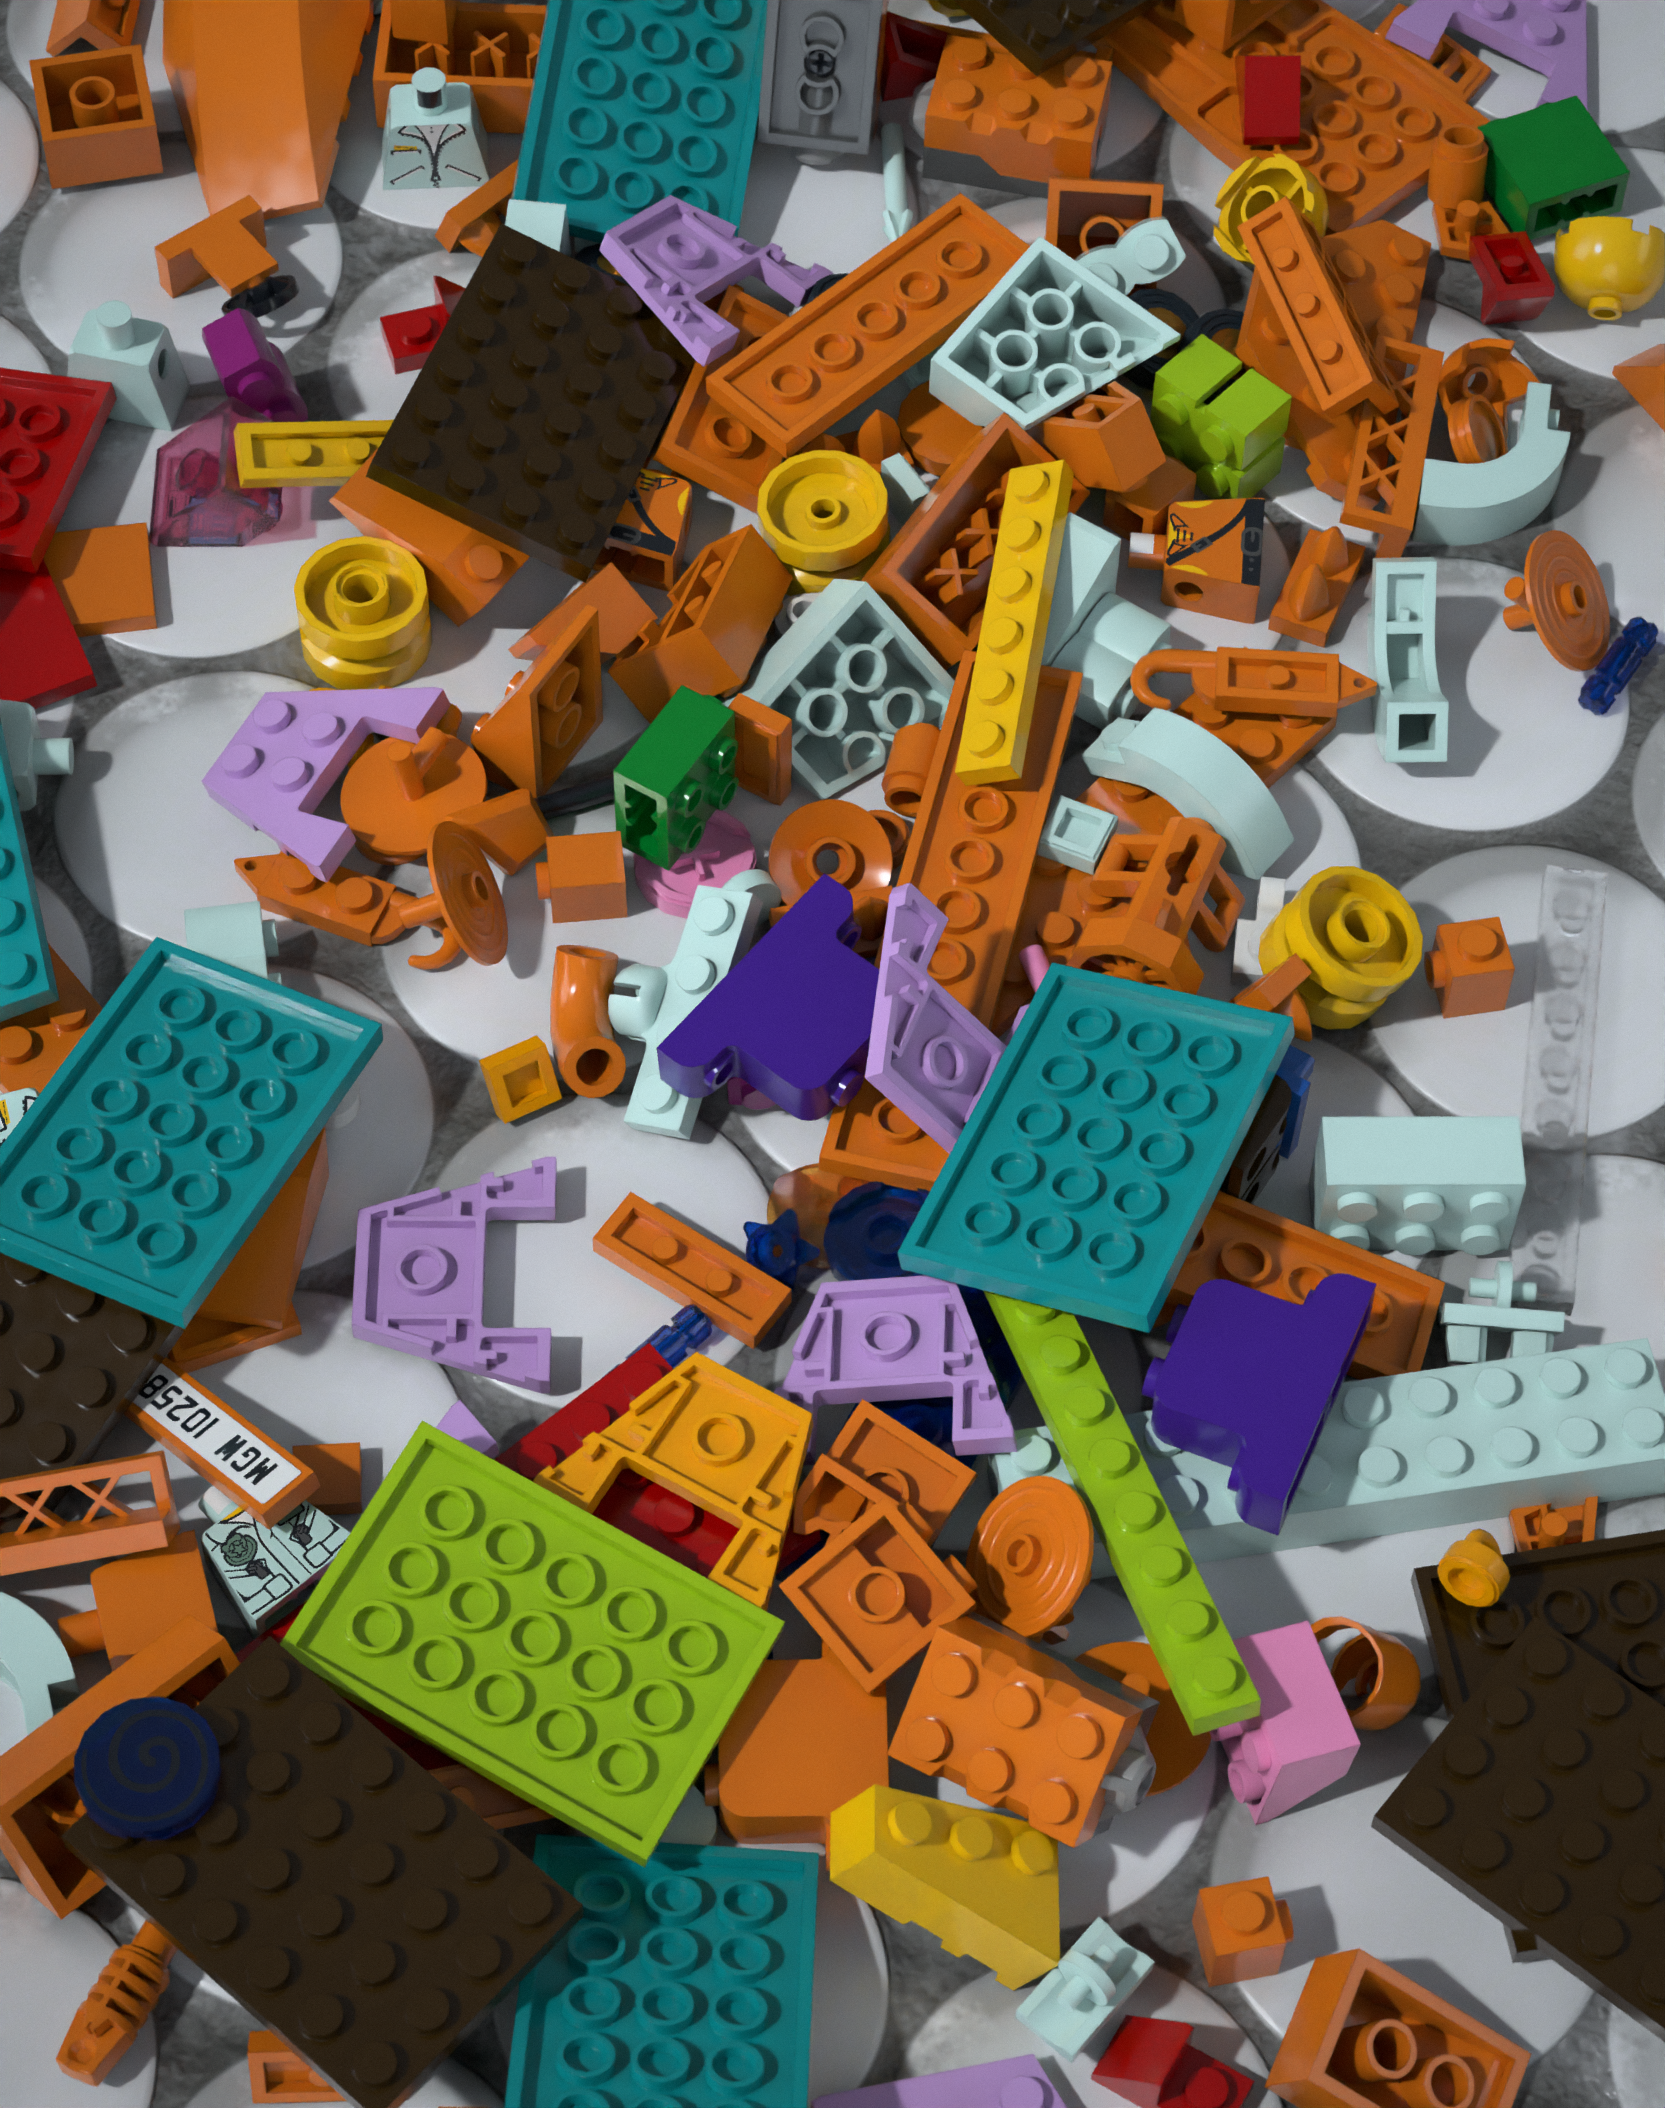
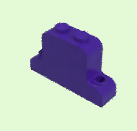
M824 873L656 1048L660 1079L685 1097L702 1098L715 1092L730 1078L738 1077L794 1117L805 1121L823 1118L836 1105L843 1107L855 1097L863 1083L866 1072L879 969L852 950L860 938L862 928L854 922L853 899L850 892L844 886Z
M1333 1274L1324 1278L1315 1290L1310 1289L1304 1303L1299 1305L1229 1280L1215 1279L1205 1282L1197 1289L1190 1306L1179 1303L1176 1307L1166 1335V1342L1172 1343L1166 1359L1154 1357L1142 1388V1395L1153 1399L1151 1427L1156 1437L1165 1444L1232 1468L1227 1489L1236 1492V1511L1239 1517L1248 1525L1279 1536L1370 1321L1376 1289L1375 1283L1349 1274Z

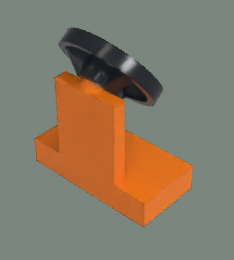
M250 195L154 247L160 285L173 299L213 277L231 296L221 307L223 315L241 308L258 318L282 307L300 291L298 283L292 275L270 277V275L279 271L278 262L264 249L267 247L263 209Z

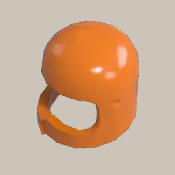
M1342 1616L1325 1617L1310 1625L1318 1643L1321 1639H1325L1341 1629L1355 1628L1361 1632V1634L1343 1646L1335 1657L1330 1672L1339 1693L1349 1680L1355 1678V1692L1357 1696L1361 1697L1367 1694V1684L1369 1682L1372 1693L1363 1705L1354 1711L1346 1709L1353 1727L1366 1731L1388 1729L1407 1717L1416 1705L1421 1689V1676L1413 1652L1400 1639Z

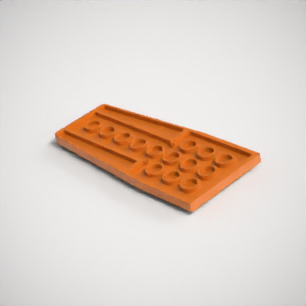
M1165 0L1092 44L1096 49L1099 45L1113 47L1112 63L1207 150L1233 171L1246 160L1256 156L1265 160L1275 157L1273 154H1283L1309 170L1318 179L1327 197L1329 222L1325 236L1375 222L1428 183L1432 143L1438 138L1439 131L1442 128L1452 124H1467L1477 128L1490 122L1489 119L1410 60L1372 42L1373 33L1322 0H1291L1223 53L1174 20L1175 0ZM1236 55L1301 56L1299 145H1243L1235 72Z

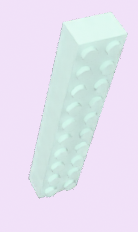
M1648 1338L1343 1382L1279 1536L1250 1526L1239 1517L1235 1507L1236 1492L1227 1489L1232 1470L1231 1467L1170 1446L1159 1440L1151 1427L1152 1410L1123 1415L1195 1564L1509 1517V1513L1513 1509L1552 1503L1550 1510L1584 1505L1586 1498L1598 1496V1503L1665 1493V1393ZM1047 1426L1015 1430L1017 1452L991 1453L988 1456L987 1473L993 1500L1013 1483L1032 1476L1053 1477L1064 1481L1077 1491ZM1093 1525L1094 1551L1091 1564V1579L1117 1576Z

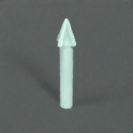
M888 123L881 129L886 210L882 213L886 225L882 229L891 243L913 228L911 221L914 213L908 209L903 128L897 123Z

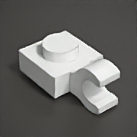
M1261 876L1255 920L1237 919L1230 985L1248 987L1263 976L1258 960L1260 936L1272 918L1283 908L1286 879Z

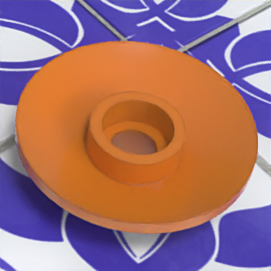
M835 799L808 803L793 811L781 823L772 839L768 858L769 873L780 889L781 900L785 905L795 904L824 874L818 869L816 863L818 855L824 850L832 851L838 859L835 871L827 875L844 886L850 893L884 887L889 884L893 865L889 839L880 823L869 812L856 804Z

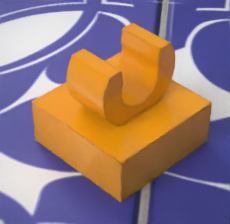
M537 1035L479 1060L495 1113L504 1124L562 1099L546 1044Z

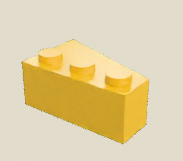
M874 1784L830 1813V1881L904 1925L909 1921H913L943 1939L941 1948L958 1958L968 1954L996 1971L997 1976L995 1980L1013 1991L1058 1966L1060 1961L1058 1840L1030 1827L1028 1821Z

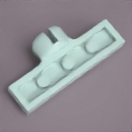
M698 885L676 955L671 963L662 967L635 963L623 969L616 976L613 982L614 985L634 988L635 997L617 994L609 995L608 1015L611 1025L619 1034H623L625 1039L646 1042V1051L624 1118V1122L634 1130L690 1140L702 1098L685 1097L660 1079L656 1048L748 953L763 902L754 893Z

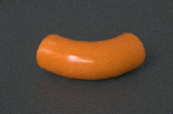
M560 945L556 947L550 997V1034L553 1056L565 1083L573 1091L587 1098L603 1097L613 1092L619 1086L626 1071L625 1056L616 1043L614 1028L608 1015L609 995L614 994L615 985L613 982L616 978L619 957L613 952L581 945Z

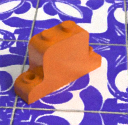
M822 1638L820 1659L766 1660L719 1740V1763L705 1764V1806H719V1820L723 1832L731 1840L741 1844H824L826 1871H830V1813L874 1784L889 1787L886 1682L869 1696Z

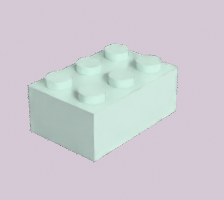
M1519 1116L1322 1117L1308 1183L1312 1229L1367 1251H1399L1405 1255H1421L1431 1250H1463L1471 1255H1486L1496 1250H1508L1526 1187Z

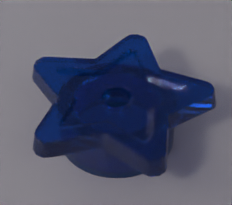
M787 1209L772 1224L747 1221L743 1225L748 1239L746 1244V1262L793 1291L798 1268L820 1255L818 1247L800 1237L797 1213L793 1209ZM776 1245H780L783 1249L780 1257H776L773 1254V1249Z

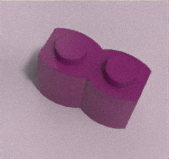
M237 308L202 328L203 342L227 396L233 403L244 409L250 423L305 422L308 420L307 406L283 353L276 345L267 341L259 321L253 314L244 309Z

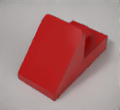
M1526 232L1470 237L1469 259L1483 284L1482 324L1518 322L1538 318L1554 297L1555 285Z
M433 276L435 305L380 317L381 333L395 375L423 368L466 288L441 276Z
M1132 2015L1124 2017L1091 2074V2080L1141 2108H1243L1254 2085V2080L1191 2046L1195 2027L1190 2024Z

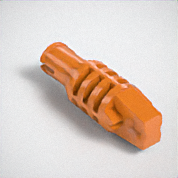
M145 1920L130 1945L124 1944L113 1951L109 1958L108 1966L102 1969L98 1976V1982L92 1985L87 1993L88 1998L81 2003L76 2011L56 2057V2062L61 2071L71 2078L88 2085L99 2086L134 2043L138 2036V2030L145 2025L149 2018V2012L156 2007L160 1994L164 1993L170 1984V1971L167 1967L178 1948L147 1920Z

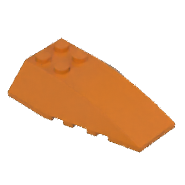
M163 0L162 60L210 216L247 195H250L262 207L264 220L323 207L340 146L336 140L339 124L346 122L351 105L347 94L352 76H358L363 61V55L360 52L363 36L370 35L374 20V0Z

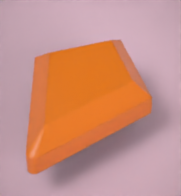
M1463 200L1458 204L1457 210L1433 204L1432 216L1440 255L1470 261V237L1510 233L1489 201L1477 204L1472 200Z
M523 788L448 814L445 817V821H452L466 830L481 849L484 856L504 874L511 876L546 849V837L555 836L530 790Z
M1598 1496L1588 1497L1584 1505L1550 1510L1552 1503L1511 1510L1508 1518L1517 1552L1593 1541Z

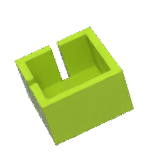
M1201 334L1155 373L1150 421L1163 453L1169 457L1179 459L1189 470L1196 473V484L1205 495L1213 499L1252 498L1281 472L1286 440L1282 435L1287 431L1292 396L1251 368L1208 406L1203 402L1241 370L1242 361Z

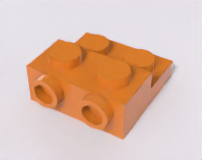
M887 1496L883 1497L778 1585L869 1696L922 1651L925 1653L929 1649L937 1626L973 1613L977 1609V1605L969 1594L979 1587L952 1554L941 1562L924 1542L934 1533L908 1501L897 1509Z

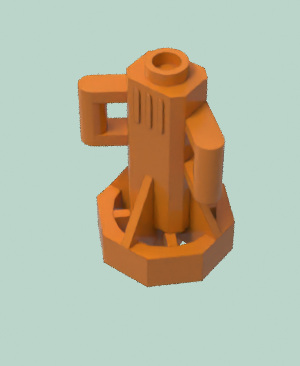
M1183 816L1171 817L1161 835H1113L1090 882V888L1100 896L1132 897L1128 906L1107 917L1090 918L1065 966L1196 995L1204 978V973L1191 954L1187 934L1189 929L1191 928L1203 946L1208 950L1222 952L1228 944L1237 919H1239L1246 903L1243 894L1219 864L1227 846L1223 837L1217 834L1212 825L1207 821L1196 817L1185 818ZM1128 860L1149 861L1144 872L1123 871ZM1206 891L1217 904L1214 913L1203 902Z

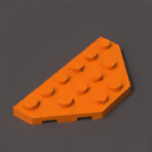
M1384 219L1321 237L1372 347L1377 334L1412 343L1432 243ZM1255 267L1235 353L1242 361L1246 371L1251 368L1255 369L1256 372L1292 396L1288 427L1284 435L1287 440L1296 438L1311 464L1305 470L1316 489L1343 502L1362 402L1334 419H1331L1322 411ZM1384 358V366L1397 382L1403 380L1407 363ZM1375 407L1389 426L1395 424L1399 407L1387 414H1384ZM1384 444L1367 451V454L1381 471L1386 469L1390 451ZM1376 489L1358 496L1357 506L1372 510L1379 503L1381 495Z

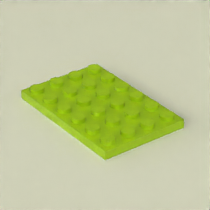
M422 1420L280 1645L340 1696L645 1868L780 1637L785 1621Z

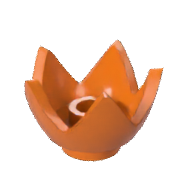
M1482 338L1465 343L1448 356L1440 371L1437 391L1440 406L1447 420L1449 409L1453 403L1460 400L1467 401L1472 396L1481 395L1495 408L1502 422L1506 439H1508L1507 406L1525 399L1528 381L1540 383L1530 369L1511 354L1516 343L1514 340ZM1475 374L1472 384L1468 387L1470 377Z

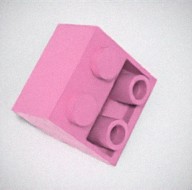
M1308 1620L1232 1640L1261 1698L1260 1715L1209 1732L1215 1742H1222L1230 1762L1228 1765V1778L1232 1792L1239 1803L1247 1804L1255 1825L1272 1820L1345 1776L1361 1745Z

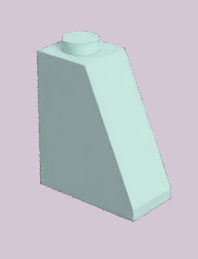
M1071 512L1068 513L1066 518L1041 665L1050 667L1063 647L1079 632L1097 603L1108 592L1113 594L1116 592L1121 538Z

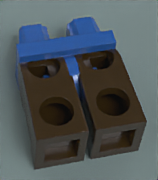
M1292 1045L1289 1046L1219 1191L1254 1204L1275 1173L1279 1163V1155L1289 1159L1298 1146L1311 1082L1307 1081V1079L1312 1074L1315 1059L1311 1055Z

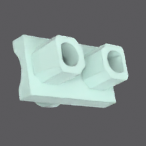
M1497 1261L1493 1279L1470 1277L1468 1286V1297L1492 1299V1306L1445 1302L1443 1306L1438 1307L1437 1327H1445V1346L1448 1363L1472 1364L1486 1361L1487 1331L1511 1333L1510 1358L1552 1352L1554 1336L1564 1332L1565 1312L1510 1308L1511 1300L1535 1302L1536 1283L1513 1281L1512 1262Z
M1098 1917L1058 1962V1966L1048 1973L1016 2010L1015 2018L1072 2063L1153 1970L1155 1961L1123 1941L1105 1921Z

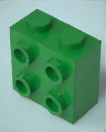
M1577 95L1553 103H1544L1537 108L1506 118H1497L1477 127L1482 131L1484 142L1488 146L1484 188L1514 232L1525 231L1531 241L1555 233L1560 228L1561 230L1569 228V223L1576 219L1607 216L1621 211L1630 171Z
M681 685L613 771L616 831H621L622 847L668 871L683 852L689 854L697 847L704 834L706 822L716 809L723 811L729 806L738 789L739 779L735 776V757L739 742L735 740V712L728 709L719 699L710 695H701Z

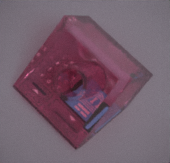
M231 396L158 448L149 542L157 547H243L263 532L273 529L280 521L283 512V503L281 502L282 487L240 488L233 432L237 423L275 421Z

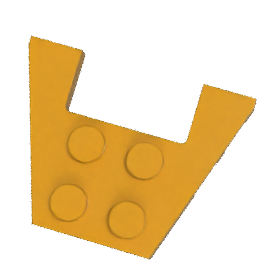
M695 1352L629 1403L630 1410L601 1433L597 1434L593 1431L582 1440L583 1446L554 1469L549 1465L532 1482L592 1514L623 1469L628 1468L739 1528V1531L707 1579L767 1611L813 1429V1416L809 1411Z

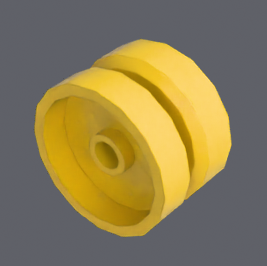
M813 450L788 458L771 470L759 489L757 515L761 537L793 577L786 592V595L790 597L797 594L822 592L834 578L861 581L891 542L890 525L888 522V492L880 474L862 458L842 451Z
M360 536L339 539L316 550L301 566L294 585L304 660L318 678L342 690L378 689L380 685L392 688L410 679L427 660L433 642L429 616L428 589L424 569L410 551L390 540Z
M1331 866L1313 875L1299 889L1292 901L1285 904L1272 918L1260 936L1258 960L1264 976L1296 953L1312 971L1295 988L1307 1006L1311 1024L1325 1029H1350L1367 1020L1385 1002L1388 995L1396 992L1411 977L1422 959L1423 935L1413 909L1402 894L1383 878L1355 866Z

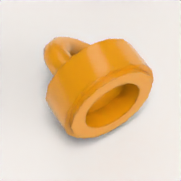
M1483 1529L1472 1530L1464 1540L1453 1543L1440 1560L1437 1568L1439 1579L1445 1589L1457 1600L1475 1607H1488L1496 1603L1510 1580L1509 1570L1503 1561L1498 1543L1491 1533Z

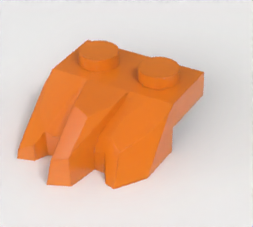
M862 1399L826 1455L821 1454L798 1489L794 1501L793 1532L808 1535L824 1530L830 1534L825 1544L826 1546L883 1497L887 1496L897 1509L908 1501L934 1533L924 1541L930 1547L944 1529L978 1474Z

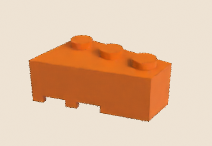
M1116 381L1104 384L1025 431L1055 460H1065L1074 472V477L1085 488L1093 487L1113 490L1120 494L1128 493L1143 486L1148 481V474L1167 461L1141 398Z
M752 524L706 545L667 594L674 605L658 625L653 619L647 620L637 633L644 641L635 655L626 659L623 657L616 659L607 672L649 724L653 722L681 685L701 695L716 696L720 694L722 697H728L736 693L750 678L749 669L757 653L767 642L766 634L773 619L781 612L784 606L782 600L793 579L792 575Z

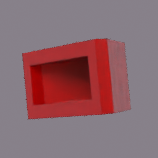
M887 11L884 61L880 84L882 102L912 97L916 86L936 78L947 34H952Z
M1236 55L1235 72L1243 145H1299L1301 56Z

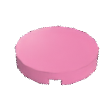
M718 809L706 822L704 834L697 847L689 854L683 852L669 871L633 853L636 884L646 900L666 914L686 919L688 918L698 885L722 888L736 874L746 870L757 869L756 851L750 841L749 832L743 823L725 811Z

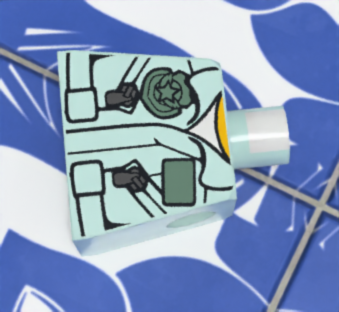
M213 1485L203 1494L198 1504L199 1509L214 1524L200 1538L206 1565L253 1640L309 1599L350 1534L349 1531L306 1500L269 1530Z

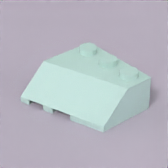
M1039 236L931 358L929 393L974 425L986 427L1005 412L1026 431L1179 341L1181 334Z
M834 578L749 672L750 678L747 683L736 693L728 696L722 703L728 708L738 693H741L791 718L792 779L818 798L826 799L885 765V760L888 759L894 735L900 728L916 723H928L940 729L955 681L866 581Z

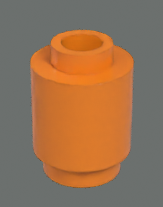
M1452 124L1445 126L1439 131L1438 138L1434 140L1431 147L1427 189L1428 198L1434 204L1443 208L1457 210L1458 204L1463 200H1472L1477 204L1483 200L1488 146L1484 142V135L1481 130L1467 124Z
M916 723L900 728L894 735L882 780V789L885 793L884 800L887 806L901 815L916 817L941 731L934 725Z

